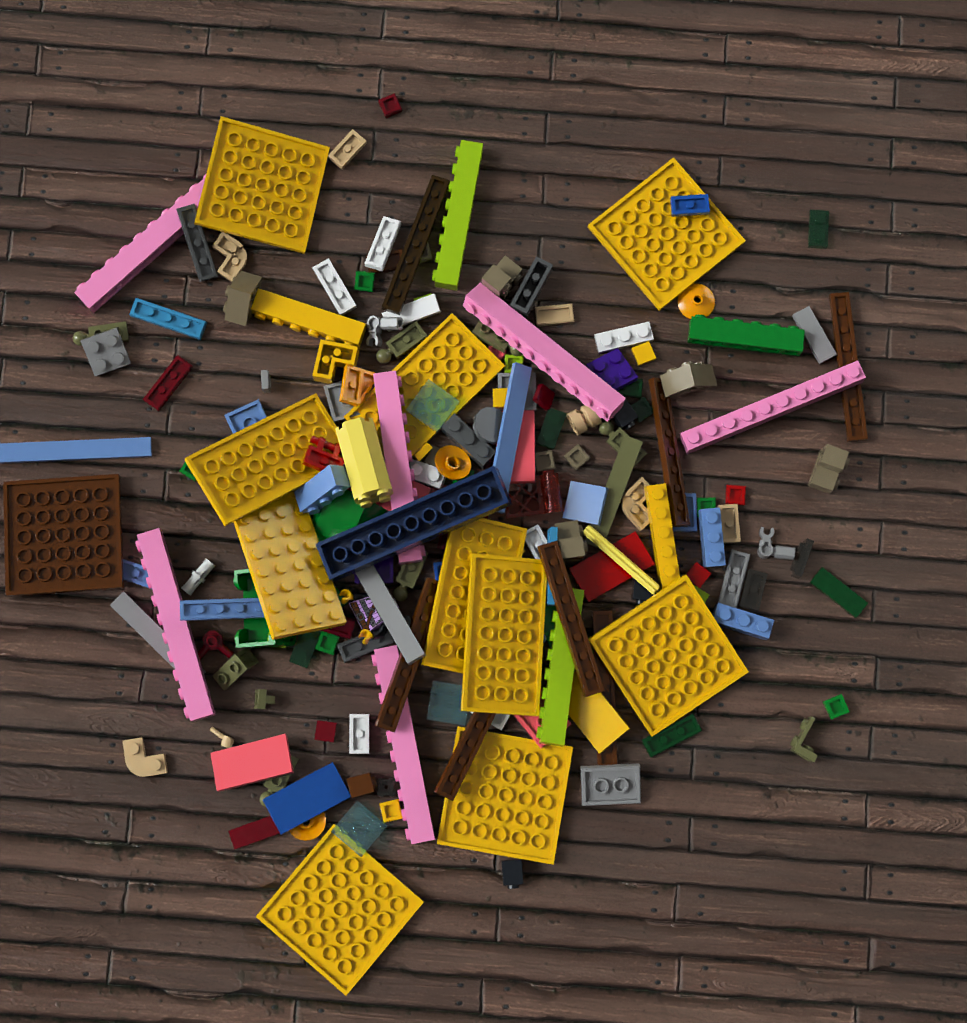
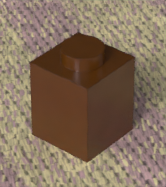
M371 773L347 778L351 798L375 792V787H378L375 775L371 776Z

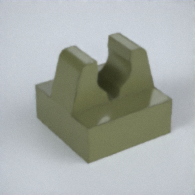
M256 689L254 709L263 710L266 704H275V696H267L266 689Z

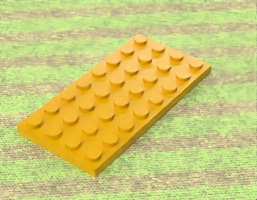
M453 313L392 370L396 371L397 376H401L402 387H399V394L404 396L405 406H401L402 413H406L407 424L404 425V430L409 432L410 443L406 444L407 451L411 450L412 456L424 443H427L441 430L442 425L454 413L457 414L505 367ZM374 387L364 397L360 405L354 406L344 418L346 421L359 417L364 418L365 421H369L368 418H373L384 457ZM357 411H358V413L360 414V415H356V416L350 417L351 415H353V414H354L355 412H357Z
M315 393L187 456L185 462L223 525L227 526L300 488L317 475L320 471L302 464L308 446L316 447L315 444L310 443L311 436L313 435L318 438L321 436L326 438L325 441L339 444L335 430L337 426ZM325 448L322 449L323 451H326V452L332 454V451L327 450V449H325Z
M296 490L234 522L272 640L342 626L347 622L333 581L329 580L316 547V543L319 540L310 514L299 511L294 494Z
M481 518L448 533L424 649L426 656L422 658L421 665L463 674L471 554L522 558L527 528Z
M471 554L461 711L539 716L547 577L541 559Z

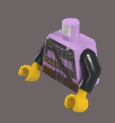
M343 589L339 596H345L342 598L341 603L351 602L349 604L362 628L358 637H365L362 643L366 645L369 640L383 638L388 629L368 594L350 592L348 589Z

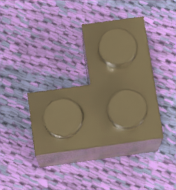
M505 255L497 266L493 264L482 277L481 283L500 299L503 298L505 300L511 293L510 288L514 284L518 285L522 280L523 269Z
M240 271L237 277L234 276L232 284L227 286L225 296L228 297L223 307V312H225L224 320L247 326L252 318L251 307L258 288L261 289V276Z
M692 361L681 364L682 367L670 368L666 370L667 373L660 375L665 397H679L689 392H703L717 386L712 364H704V362L694 364Z
M826 444L819 451L808 487L828 494L833 489L836 490L840 479H837L839 473H842L848 467L850 458L847 457L849 452Z
M578 520L555 523L554 527H558L557 542L564 563L583 560L585 555H587L588 548L587 542L582 539V525L578 524Z

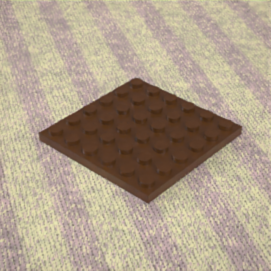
M119 474L3 482L5 596L124 588Z

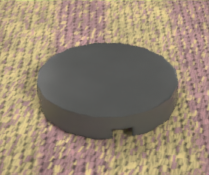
M485 407L479 410L473 418V430L476 436L482 442L492 443L493 445L497 444L503 412L495 407Z

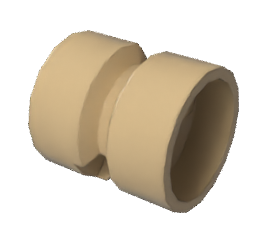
M585 405L581 406L580 410L575 409L566 414L576 435L586 432L588 427L593 428L602 423L601 418L596 412Z

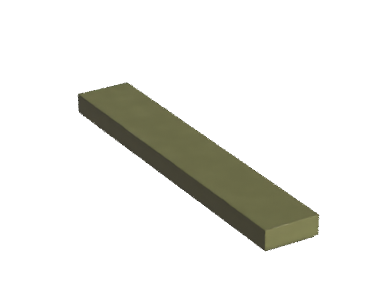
M626 435L605 486L608 488L600 526L591 524L606 539L643 441ZM586 537L585 541L587 542V544L599 548L589 538Z

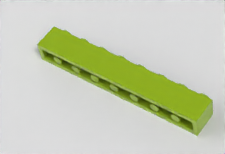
M461 140L460 146L456 147L455 157H458L457 164L453 163L452 174L455 176L454 181H450L448 192H451L450 199L447 198L445 205L448 213L447 216H443L442 227L445 229L444 234H440L439 237L441 251L436 253L435 263H438L437 270H433L432 281H435V287L455 291L458 289L482 159L483 143Z
M572 588L581 614L584 590ZM556 609V611L553 610L552 622H555L554 630H550L549 641H552V647L547 651V660L550 663L549 668H545L544 680H547V685L543 687L541 699H545L544 707H540L539 718L542 719L541 727L538 726L536 738H539L540 744L563 747L565 745L575 666Z

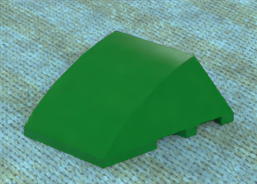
M345 490L343 495L336 497L332 500V503L320 509V512L313 515V526L318 540L323 541L385 514L387 510L376 503H372L370 507L361 508L360 504L355 503L352 491Z

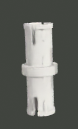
M205 558L196 571L193 570L192 576L181 588L191 596L201 582L204 583V578L215 565Z

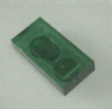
M809 211L808 248L827 249L829 211Z
M550 408L547 411L536 444L554 450L567 413Z
M313 631L299 634L289 662L308 669L321 632Z

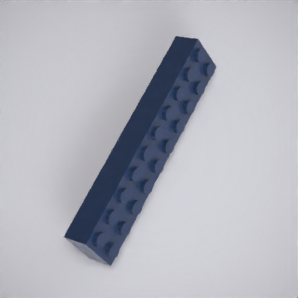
M492 466L316 543V547L329 580L338 581L513 504L498 468Z

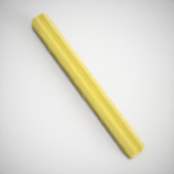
M588 525L583 530V534L650 593L655 594L659 590L660 585L591 525Z

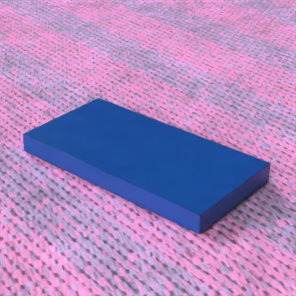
M332 762L264 798L262 801L280 835H283L351 798V795Z

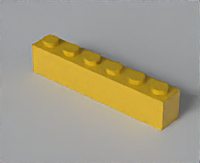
M259 288L251 307L254 317L260 320H265L266 318L272 320V323L283 326L285 324L294 331L300 332L303 330L312 337L318 338L321 336L326 338L325 340L357 346L358 349H360L367 329L366 323Z
M666 483L644 487L660 591L680 578Z

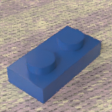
M708 194L671 196L670 198L672 217L707 215L710 213Z

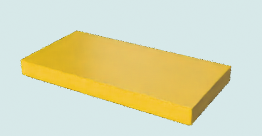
M575 671L568 715L598 753L601 754L630 728L601 692L584 697L577 672Z

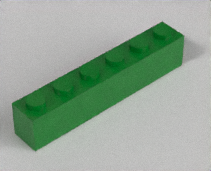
M695 315L689 321L687 343L800 356L803 352L805 330L800 329L798 326L786 328L781 327L780 324L762 325L758 321L744 323L740 319L727 321L723 317L711 319L706 318L704 315Z

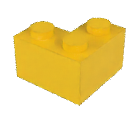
M320 339L312 375L314 381L332 384L337 367L344 368L347 364L356 367L359 356L358 347Z

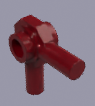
M209 630L203 637L204 645L198 651L200 660L209 650L218 649L228 658L234 653L223 644V635L217 630Z

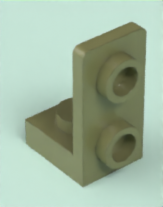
M245 648L234 654L213 675V678L223 690H227L243 673L254 668L259 661L249 648Z
M812 716L808 717V719L804 718L799 727L802 730L798 736H794L790 743L792 746L790 751L810 763L815 762L818 755L813 753V748L805 744L802 747L801 744L815 720Z

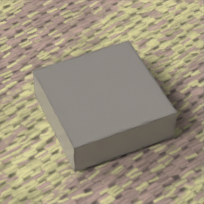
M261 370V386L264 393H271V375L268 370Z

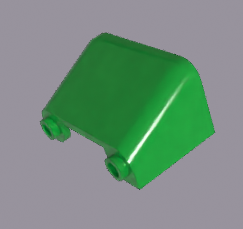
M249 569L234 570L233 583L238 590L243 591V598H258ZM265 618L244 619V629H239L234 639L236 648L293 646L296 642V635L272 640L271 635H268L269 628Z

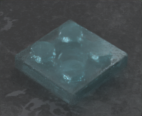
M428 379L406 411L438 433L460 401Z
M433 681L427 720L465 726L467 711H461L462 685Z
M356 801L331 832L362 857L386 829L387 825L359 801Z

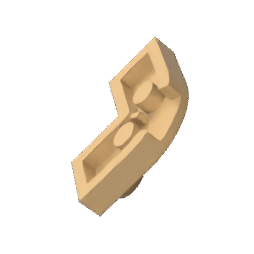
M221 232L212 247L227 258L217 272L232 282L234 276L237 277L246 266L247 253L239 241L225 232Z
M640 477L624 493L621 503L624 514L639 531L649 524L648 510L642 504L646 500L644 487L649 486V484L643 477Z
M143 737L123 740L125 762L133 774L148 777L168 773L166 755L146 756Z

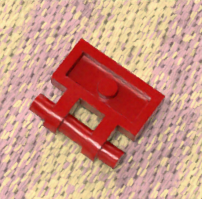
M312 435L310 443L315 444L316 447L308 446L302 464L320 472L330 464L343 466V458L338 457L342 455L340 445L325 441L326 438L321 436L318 438ZM325 448V449H327V450H330V451H332V454H331V453H328V452H326V451H323L322 449Z

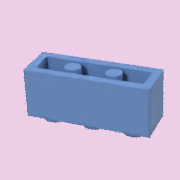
M330 464L298 488L294 494L299 511L301 513H309L310 515L317 514L321 508L332 503L333 499L343 495L344 491L351 487L345 467Z
M720 508L698 510L703 567L725 566Z
M721 603L715 604L712 613L720 627L762 640L769 639L774 623L773 619Z

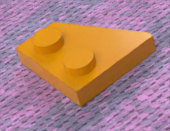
M349 364L344 366L339 402L356 407L360 405L365 395L372 389L374 384L373 374L375 372Z

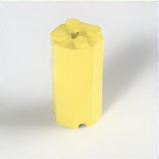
M359 417L342 423L341 429L337 427L335 430L355 503L360 504L361 508H367L372 506V503L390 501V496L394 493L373 418H368L369 421H365L364 418Z

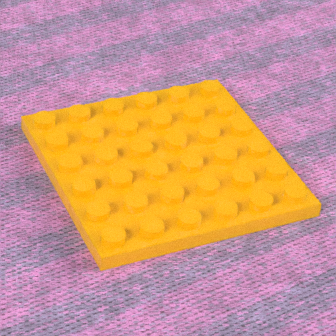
M220 116L194 224L305 254L330 147Z
M674 157L588 224L589 230L659 311L746 241L710 199V213L707 215L672 217L671 196L705 194Z
M686 574L588 639L651 737L749 672Z
M457 726L453 752L465 727ZM487 732L454 800L444 799L437 844L554 865L573 747L546 745L540 749L532 739Z
M333 824L257 914L256 918L346 996L424 901L337 825Z

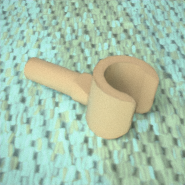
M214 727L210 728L212 733L223 739L221 746L226 748L232 747L234 743L232 737L224 735Z

